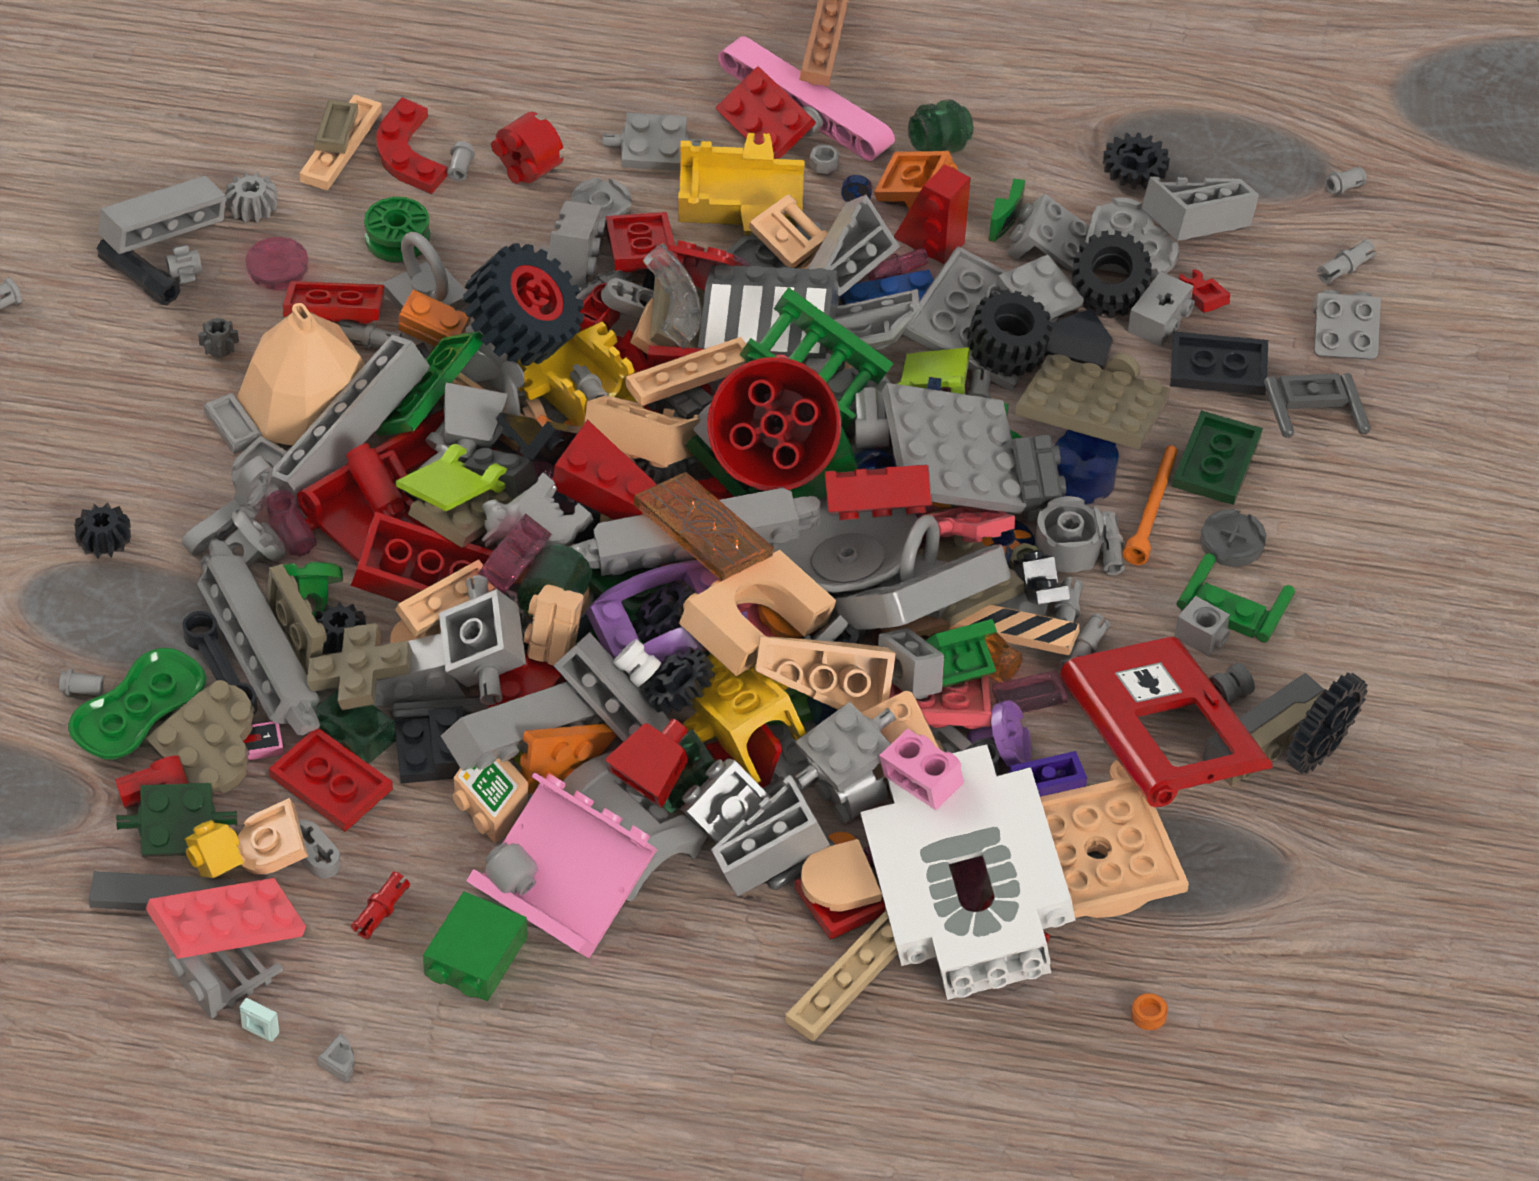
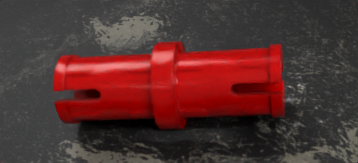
M392 872L378 893H373L368 898L367 907L351 924L354 932L359 928L362 929L357 935L364 939H369L385 917H390L394 912L393 906L411 886L408 879L400 883V880L404 877L402 874Z

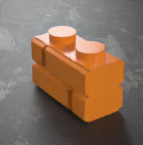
M413 289L399 314L398 330L436 347L444 337L465 334L466 328L470 326L471 317H467L466 313L460 310L455 311L453 307Z

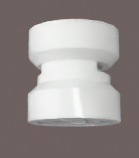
M636 638L617 655L613 664L619 670H625L630 675V681L639 687L653 675L661 665V662L654 655H648L644 651V645Z

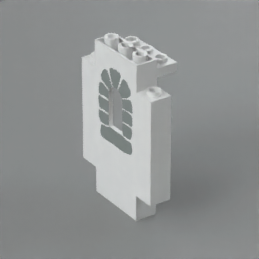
M987 744L952 753L961 763L964 783L937 810H934L888 779L893 804L860 812L901 966L919 964L927 959L936 957L947 1000L957 997L964 998L972 993L991 988H1002L1010 983L1026 979H1037L1042 975L1051 973V962L1043 929L1060 927L1075 921L1072 900L1032 770L1027 768L996 776ZM983 855L994 892V901L986 910L970 912L964 909L959 902L949 864Z

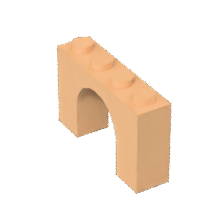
M778 550L769 556H761L754 564L745 569L739 568L731 577L723 581L718 580L714 582L709 589L702 593L692 594L683 605L684 612L679 624L737 676L755 666L759 636L765 635L740 613L736 605L756 603L767 606L779 613L805 637L827 624L837 600L781 550Z

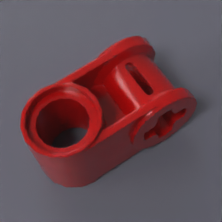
M607 283L597 285L583 301L584 308L579 312L584 314V320L579 324L581 327L579 332L600 322H603L609 331L619 320L620 312L609 308L601 298V292Z

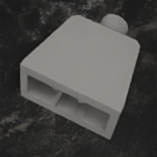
M446 383L444 392V443L450 445L458 444L467 449L466 454L460 456L458 461L465 463L475 453L476 449H490L499 426L496 417L500 412L504 413L508 394Z

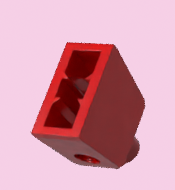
M673 718L662 732L645 723L605 759L607 768L611 774L662 808L687 764L688 758L685 749L679 743L688 733V730L683 724Z

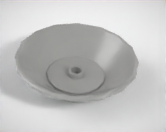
M827 497L819 499L821 502L819 512L821 513V518L818 526L800 530L799 538L791 539L788 542L770 543V554L781 550L825 591L835 593L862 590L889 580L900 572L904 546L918 518L915 514L906 515L905 509L892 510V516L872 518V512L859 513V519L839 521V515H832L828 512Z

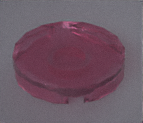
M272 237L259 241L249 249L246 256L247 275L257 285L259 283L264 284L268 289H286L290 281H301L303 279L302 276L305 272L307 274L309 269L307 251L302 244L290 238Z

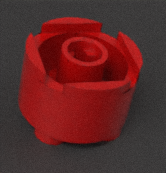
M527 112L500 129L496 134L495 140L491 142L492 151L496 156L500 157L507 169L509 179L515 184L519 182L532 183L563 162L564 156L560 158L559 153L563 149V145L557 131L547 119L540 121L534 117L538 114L535 112Z

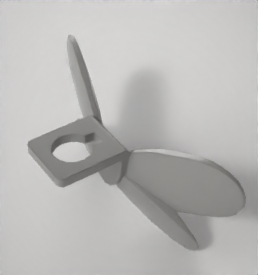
M471 326L466 328V333L474 332ZM483 343L460 373L474 382L488 381L501 393L508 394L505 413L520 416L518 396L526 395L524 390L521 393L517 387L524 386L523 370L514 361H503L501 357L493 352L495 347L492 343H489L487 346Z

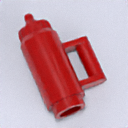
M364 443L349 451L345 455L348 460L346 465L373 513L378 512L401 520V515L406 511L403 497L400 493L403 490L396 487L383 463H387L396 481L407 476L408 474L396 452L392 450L379 455L375 448L370 447L369 443Z

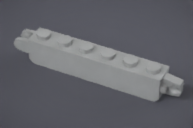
M785 488L711 501L714 504L706 502L719 513L723 512V510H729L726 512L734 520L737 526L736 531L741 535L739 536L735 531L719 533L720 535L717 533L701 534L706 540L699 534L688 531L680 533L685 530L683 528V520H685L690 511L686 506L672 509L676 514L671 510L602 522L598 523L595 527L593 539L571 546L572 561L575 570L600 568L602 576L609 574L620 575L626 571L640 568H655L661 564L676 561L685 562L707 555L718 556L721 553L724 554L725 552L736 550L734 547L737 549H753L748 542L755 548L769 543H785L791 539L799 538L800 530L810 529V527L814 528L820 524L821 513L819 512L821 502L814 496L793 499L792 492ZM700 504L694 506L686 522L695 520L718 522L709 513L704 514L696 507ZM702 505L700 508L704 512H710L715 515L722 524L712 522L690 523L696 529L702 527L727 529L731 527L707 505ZM725 512L722 513L721 515L724 518H726L733 526V529H735L734 523L731 520V518ZM685 522V528H686V529L689 528V527H691L690 525H688V524ZM693 528L688 529L691 532L733 531L732 529L720 530L713 528L701 529L698 531H695Z
M217 539L211 541L208 547L211 555L203 556L200 562L204 572L197 583L199 589L256 692L268 718L277 724H290L297 735L309 734L320 727L315 708L320 701L317 692L310 690L307 683L308 676L288 642L243 557L234 556L224 541Z

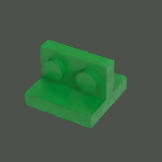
M993 619L937 633L926 640V642L944 654L942 688L989 676L996 672L985 639L997 632Z

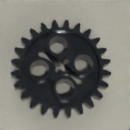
M1347 672L1345 676L1341 675L1337 682L1333 681L1329 690L1325 689L1319 695L1311 709L1306 712L1305 720L1298 724L1300 728L1293 734V741L1288 746L1290 750L1286 754V757H1288L1286 762L1301 774L1303 772L1307 774L1309 770L1313 771L1317 764L1321 765L1325 756L1329 757L1337 749L1344 736L1348 734L1349 726L1355 723V717L1362 710L1361 705L1366 701L1364 696L1368 693V690H1366L1368 684L1354 673L1350 674Z

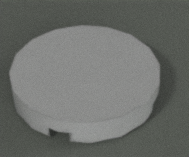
M592 178L584 181L574 188L570 199L573 202L601 205V218L606 219L605 216L628 215L631 212L630 192L626 186L612 179H609V182L601 181V178Z

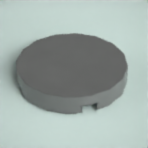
M1234 509L1221 510L1210 515L1205 520L1201 530L1200 543L1202 550L1206 554L1214 555L1216 562L1221 565L1232 567L1246 566L1256 561L1264 552L1267 536L1264 526L1256 517L1248 514V516L1240 514L1241 511Z

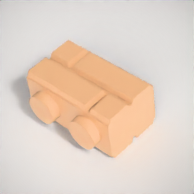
M548 584L543 587L539 595H533L528 609V613L533 615V621L528 624L524 635V643L529 644L528 658L540 662L547 661V664L555 665L576 645L584 599L583 594L569 590L563 591V588Z

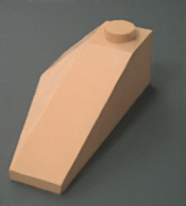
M759 636L755 671L837 710L851 702L862 713L889 699L896 653L887 647L856 643Z

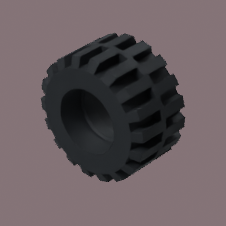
M1108 230L1101 231V237L1093 234L1089 237V243L1083 241L1079 246V252H1076L1074 256L1072 284L1084 298V308L1087 310L1094 308L1095 314L1102 316L1103 312H1108V317H1115V312H1120L1121 316L1128 314L1129 307L1133 308L1150 285L1152 263H1150L1148 251H1144V245L1141 241L1134 243V236L1130 234L1126 237L1121 236L1122 231L1115 230V235H1109ZM1116 264L1123 267L1130 276L1121 283L1107 284L1100 281L1093 272L1102 265Z
M1002 290L1001 294L995 291L990 293L988 298L984 297L976 307L967 333V346L970 350H973L971 355L974 360L979 359V365L983 368H991V372L995 374L1002 372L1004 376H1011L1012 373L1021 376L1024 375L1025 370L1029 373L1033 371L1036 365L1039 366L1052 335L1053 323L1049 321L1051 318L1049 312L1043 311L1044 305L1041 302L1036 303L1033 301L1034 297L1030 295L1027 297L1021 295L1022 292L1020 291L1010 293L1009 290ZM1002 330L1012 332L1017 336L1009 335Z

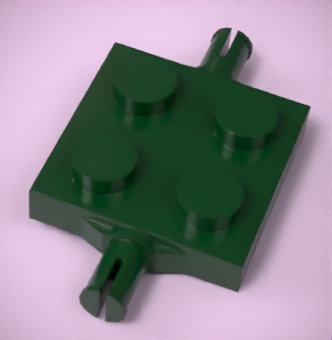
M211 783L140 785L141 804L138 814L116 815L117 830L138 829L141 836L142 857L186 855L188 845L184 838L194 834L193 828L204 822L213 820L214 823L238 825L237 811L216 812L212 800Z

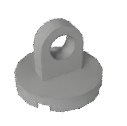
M240 505L231 515L238 529L224 543H227L232 553L238 545L243 546V559L248 568L262 555L278 562L286 554L284 542L268 523L262 521L259 524L254 519L257 516L254 510Z

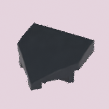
M1092 309L1053 323L1052 335L1047 345L1045 356H1048V354L1064 355L1070 358L1071 361L1082 364L1093 363L1100 366L1101 369H1105L1113 339Z

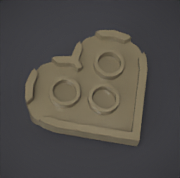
M218 680L197 693L145 739L162 758L173 755L180 756L189 784L211 783L212 792L221 791V793H227L238 786L248 772L246 766L249 761V750L243 741L253 728L251 723L254 717V706L243 690L235 685H228L223 680Z

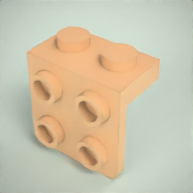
M904 691L862 712L864 716L870 719H874L886 708H889L894 713L896 720L881 730V734L891 744L908 728L919 736L925 735L933 742L934 746L945 752L941 742L934 738L914 694L910 691ZM880 763L873 769L877 780L882 777L884 783H887L888 779L884 777Z

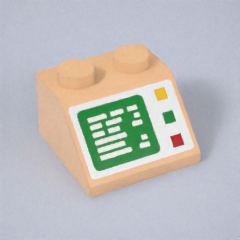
M497 759L493 764L482 770H478L477 766L462 771L460 768L454 776L455 792L453 793V799L457 807L461 811L466 810L472 817L477 830L481 834L486 833L494 843L505 838L528 803V782L509 760L501 762L500 759Z

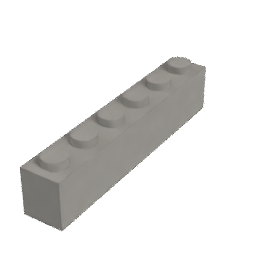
M392 334L275 465L271 480L286 500L298 504L297 493L344 466L348 462L345 455L357 446L364 444L373 432L379 429L381 423L400 405L411 389L421 381L422 377L431 367L413 341Z
M565 682L461 717L441 737L462 771L476 766L478 770H482L493 764L497 759L505 762L517 755L519 751L528 753V744L523 740V734L526 730L604 724L605 721L569 682Z

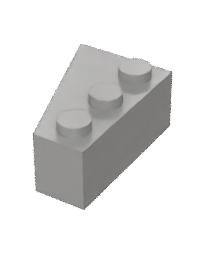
M1159 177L1149 178L1142 209L1177 241L1251 226L1259 194L1242 179L1205 178L1203 183H1187V178L1177 177L1176 183L1160 182Z

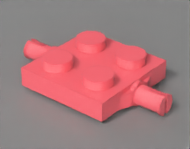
M955 506L925 514L931 515L937 520L940 536L952 537L959 535L962 536V540L965 542H981L982 537H999L1001 532L1015 529V516L1003 511Z

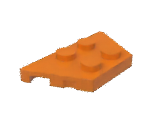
M607 724L526 730L523 734V740L528 744V753L525 752L521 755L520 774L528 782V794H534L540 784L539 781L532 777L534 772L544 779L549 773L563 782L580 765L600 756L616 738L617 734Z

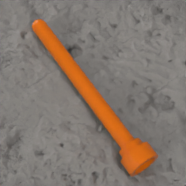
M1169 445L1165 448L1136 535L1126 541L1122 554L1124 559L1131 564L1143 565L1148 561L1151 552L1148 538L1178 453L1174 445Z

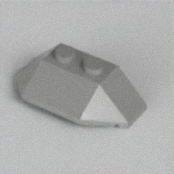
M918 289L838 306L835 321L873 349L887 348L890 344L897 342L920 309Z

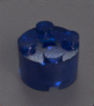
M1067 430L1066 434L1055 444L1059 446L1061 457L1060 465H1056L1058 476L1063 475L1066 482V495H1062V497H1078L1085 500L1084 504L1093 503L1094 499L1102 496L1103 499L1108 497L1112 493L1116 481L1119 459L1117 443Z

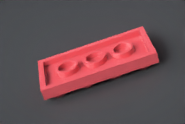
M275 878L151 898L146 907L148 914L177 959L303 937L306 925Z

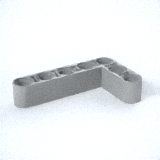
M998 544L976 550L894 586L846 591L835 595L833 598L837 600L835 604L837 615H841L856 630L891 628L912 622L1010 579L1011 575L1003 546Z

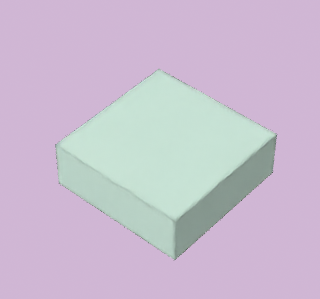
M246 998L239 1007L242 1028L273 1042L279 1034L277 1012Z

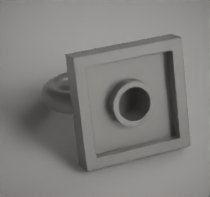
M417 232L405 234L401 242V252L407 271L382 283V285H385V295L401 311L413 289L453 307L455 311L469 304L463 302V294L466 290L444 267L431 243ZM414 245L427 260L418 265L415 257Z
M924 515L915 522L904 546L900 572L891 579L884 581L880 587L894 586L948 563L936 560L940 532L938 522L933 516ZM926 532V544L923 556L917 555V550L924 533ZM946 607L939 609L935 612H932L927 616L939 619Z

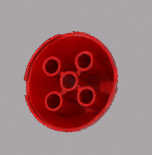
M766 357L741 365L721 382L709 407L707 432L715 457L733 478L758 490L769 491L779 488L791 490L808 483L827 467L839 444L841 415L833 391L816 371L792 359ZM780 416L784 426L776 425L774 420Z

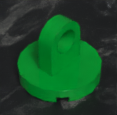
M309 562L305 567L298 568L295 563L283 565L288 575H292L295 578L301 597L305 599L309 595L314 599L315 610L312 612L313 617H315L316 611H324L326 604H328V584L343 581V568L334 563Z

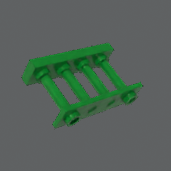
M788 287L773 308L780 315L760 343L750 338L739 355L745 359L746 363L760 358L777 357L770 350L789 324L793 323L802 329L806 336L789 359L802 363L818 342L832 351V355L818 373L826 383H828L842 362H847L859 372L840 400L837 401L841 415V427L845 431L856 417V414L849 409L856 400V393L861 392L869 381H873L878 385L894 363Z

